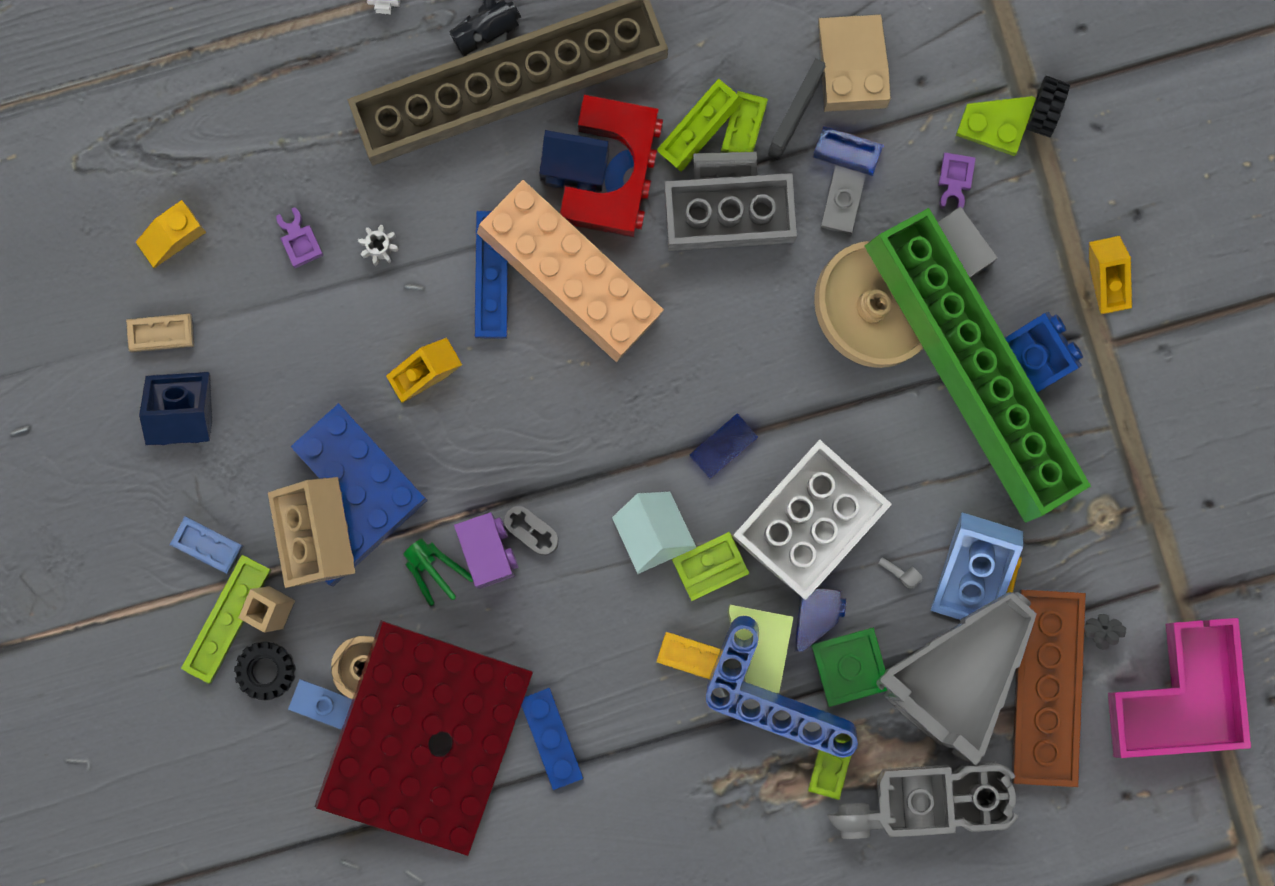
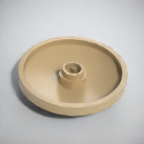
M870 241L859 242L846 247L836 254L821 271L815 288L814 303L816 316L828 341L846 358L868 367L884 368L895 366L912 358L923 349V346L864 247Z

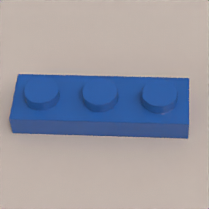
M550 688L524 697L522 708L552 789L555 790L583 779Z

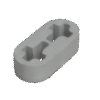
M516 506L507 511L504 523L512 535L539 555H548L556 550L558 537L550 526L524 507ZM521 513H524L526 515L524 520L531 526L528 532L520 526L516 529L511 527L513 525L511 519L513 514L519 516ZM534 530L543 536L547 532L551 534L549 540L552 545L550 548L543 546L541 549L537 548L538 540L531 535Z

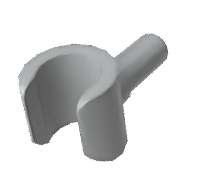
M883 557L878 563L895 574L908 589H913L922 582V575L913 566L904 573L899 567Z

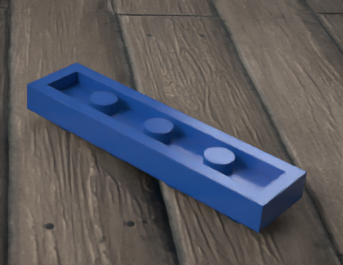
M476 211L475 338L507 339L508 261L477 234L479 224L492 211Z

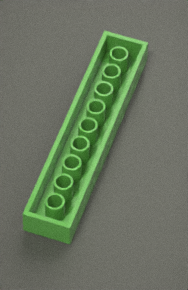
M929 208L879 234L864 245L1024 522L1027 523L1045 515L1091 487Z

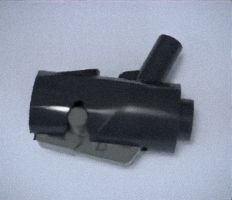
M483 0L484 5L479 8V14L472 18L469 15L449 31L463 57L507 41V33L519 26L517 20L521 18L519 11L512 1L506 3L505 0H501L496 3V0Z

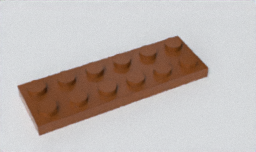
M1020 590L1019 593L1031 602L1029 607L1037 615L1020 667L1016 668L1012 772L1016 777L1012 779V783L1078 787L1086 593Z

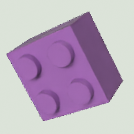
M490 512L454 525L476 588L481 589L515 577L513 569L518 568V564L511 548L506 549L502 539L508 538V535L500 517L495 519L494 515Z

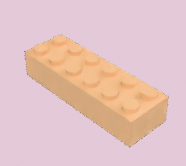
M524 180L479 224L477 234L615 362L633 346L664 311L660 305Z

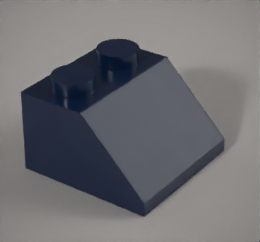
M545 130L539 172L540 180L545 181V185L553 188H564L565 184L576 186V189L595 192V190L602 191L609 158V141Z
M209 372L151 375L145 377L139 413L145 445L210 441L212 405Z

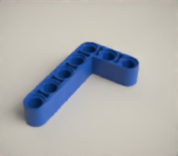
M739 616L734 619L707 683L706 702L708 706L716 712L837 757L845 758L854 754L858 745L857 730L849 720L743 681L758 645L759 627L757 622L750 616ZM740 629H747L753 635L747 640H742L735 633ZM733 658L737 659L741 665L738 668L730 669L725 666L724 662L727 659ZM716 688H725L729 695L719 698L712 691ZM748 699H754L760 705L755 709H748L743 705V702ZM782 710L788 712L790 717L786 720H778L773 715L777 711ZM809 722H816L821 727L817 731L810 732L804 726ZM842 733L851 737L846 743H839L834 738Z

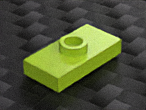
M737 91V94L744 101L730 116L721 153L754 152L768 101L767 98Z
M838 734L834 739L839 743H846L851 737L846 734ZM818 750L807 791L840 800L851 756L842 758Z

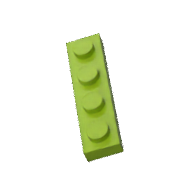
M241 555L182 665V670L208 684L212 683L244 623L238 617L250 589L263 587L272 571L271 569L245 555Z

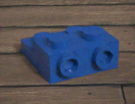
M1050 312L1042 314L1005 337L1037 393L1082 366L1079 361L1083 358L1082 352L1074 341L1070 344L1067 342L1063 335V332L1066 331L1063 321L1057 314L1051 316Z

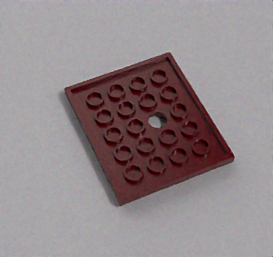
M381 620L316 800L315 808L468 856L533 672ZM439 732H446L452 738V748L444 756H435L431 754L428 748L431 736Z

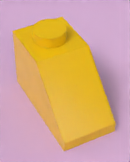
M181 200L156 217L137 239L136 244L153 268H156L205 234L206 231L190 208Z
M1115 236L1089 242V266L1100 313L1105 314L1132 308L1131 256L1121 237Z
M446 337L419 348L387 374L386 377L401 403L442 381L463 364Z

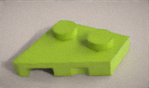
M1029 96L969 103L965 107L955 136L1015 156L1036 97Z

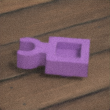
M944 152L938 186L947 187V191L940 198V208H945L946 201L950 197L957 200V209L960 206L963 208L965 198L961 190L969 191L971 189L975 157Z
M292 208L295 216L292 223H285L280 214L276 216L279 226L283 230L288 231V235L281 237V241L293 267L297 268L324 255L310 225L301 228L302 216L296 208Z

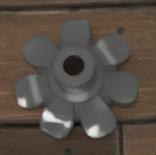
M1099 614L1098 620L1090 618L1086 621L1084 633L1086 637H1094L1093 640L1096 642V646L1099 649L1105 650L1109 648V644H1118L1119 637H1125L1126 627L1122 626V622L1117 619L1109 621V615Z

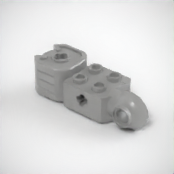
M996 761L979 762L976 766L970 763H961L953 771H951V767L948 765L882 769L877 779V810H869V803L838 805L839 812L829 813L827 816L832 825L841 832L842 839L871 837L870 830L884 829L890 837L956 833L957 826H963L970 832L1006 830L1018 818V815L1012 812L1016 804V793L1009 781L1016 776L1010 769ZM982 789L990 793L989 799L984 798L986 802L983 804L977 799V794Z

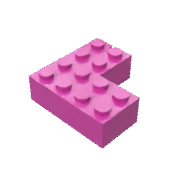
M1238 618L1167 623L1166 634L1172 688L1108 693L1113 756L1116 758L1251 748Z

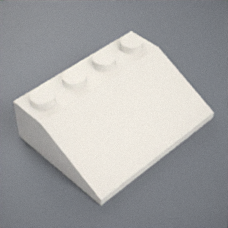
M819 439L735 532L732 538L799 596L807 600L892 504Z

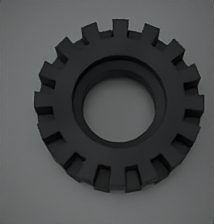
M1047 75L1044 77L1038 90L1026 130L1049 138L1051 137L1064 108V103L1070 89L1069 83Z
M254 643L252 646L246 647L236 660L238 661L237 666H234V672H236L237 676L235 677L236 683H239L241 691L247 693V696L251 698L271 700L280 697L285 691L289 690L291 682L294 681V670L296 668L292 662L293 658L283 646H279L276 643ZM263 658L271 659L277 666L275 679L267 684L258 682L253 675L255 663Z

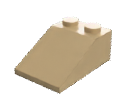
M881 15L819 18L821 61L826 65L822 77L824 112L887 108L891 99L889 69Z

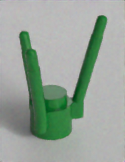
M423 538L419 539L403 553V556L408 561L405 565L413 574L429 606L434 605V600L419 570L421 572L427 570L451 600L456 599V595L432 566L436 562L433 556H436L468 581L473 582L471 574L442 553L433 542L427 544Z

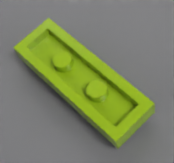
M718 78L657 148V151L682 172L692 161L693 154L699 153L744 100Z

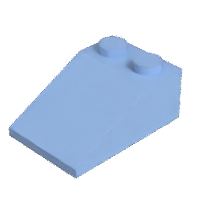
M962 512L949 547L931 611L961 620L1006 594L1023 549V531Z

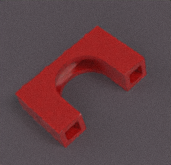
M584 94L578 121V132L612 138L621 142L632 155L634 169L629 180L621 188L608 193H597L565 186L560 214L573 226L634 237L636 229L642 230L645 211L640 210L642 198L648 199L651 180H646L648 168L654 169L657 150L652 149L654 137L660 138L663 119L658 118L659 109Z

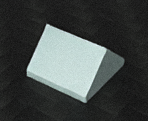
M670 491L637 493L612 517L637 574L696 548Z

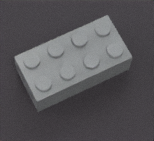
M792 173L665 181L664 193L668 251L795 243L797 230Z

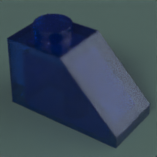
M816 588L807 600L800 596L794 652L805 651L838 624L839 617L844 618L846 598H841V591Z

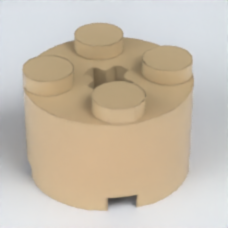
M357 636L346 640L337 648L333 655L331 671L334 684L343 695L350 699H353L361 677L359 673L362 669L358 665L360 662L366 663L375 637Z

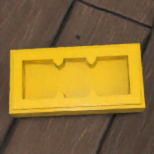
M665 632L656 663L709 679L721 649Z

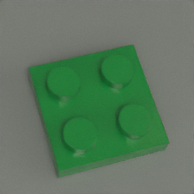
M874 627L811 645L828 707L887 691L886 687L881 690L876 684L877 680L886 670Z

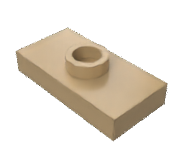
M191 314L126 319L128 348L130 352L194 347Z

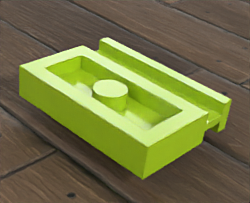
M730 532L672 559L691 602L750 574Z

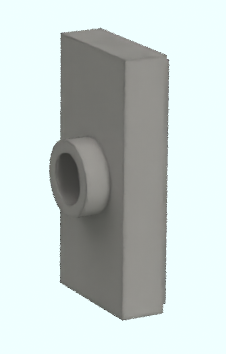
M757 152L693 154L694 180L757 176Z
M838 165L835 166L821 228L852 234L866 172Z

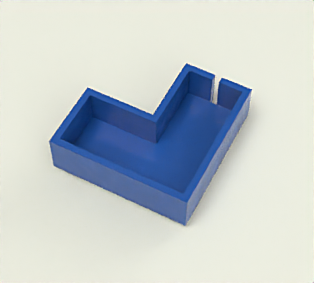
M339 403L291 446L320 479L338 477L345 519L348 525L349 541L354 557V568L428 501ZM344 577L326 580L325 582L329 586L334 587Z

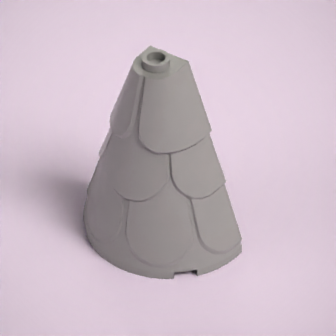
M1013 592L1006 593L962 618L959 625L927 642L925 647L887 669L877 680L876 684L881 690L886 687L887 692L884 694L886 699L918 729L940 746L944 745L945 747L955 748L952 751L955 756L976 766L981 757L986 753L999 712L1004 707L1015 669L1020 667L1037 613L1029 607L1031 602L1019 592H1015V594Z

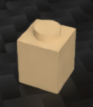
M270 586L250 589L238 618L264 633L281 630L285 626L295 600Z

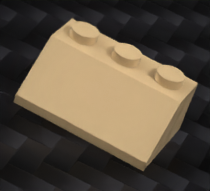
M338 477L305 480L268 492L285 588L355 574L354 557L351 551L348 525L345 519Z

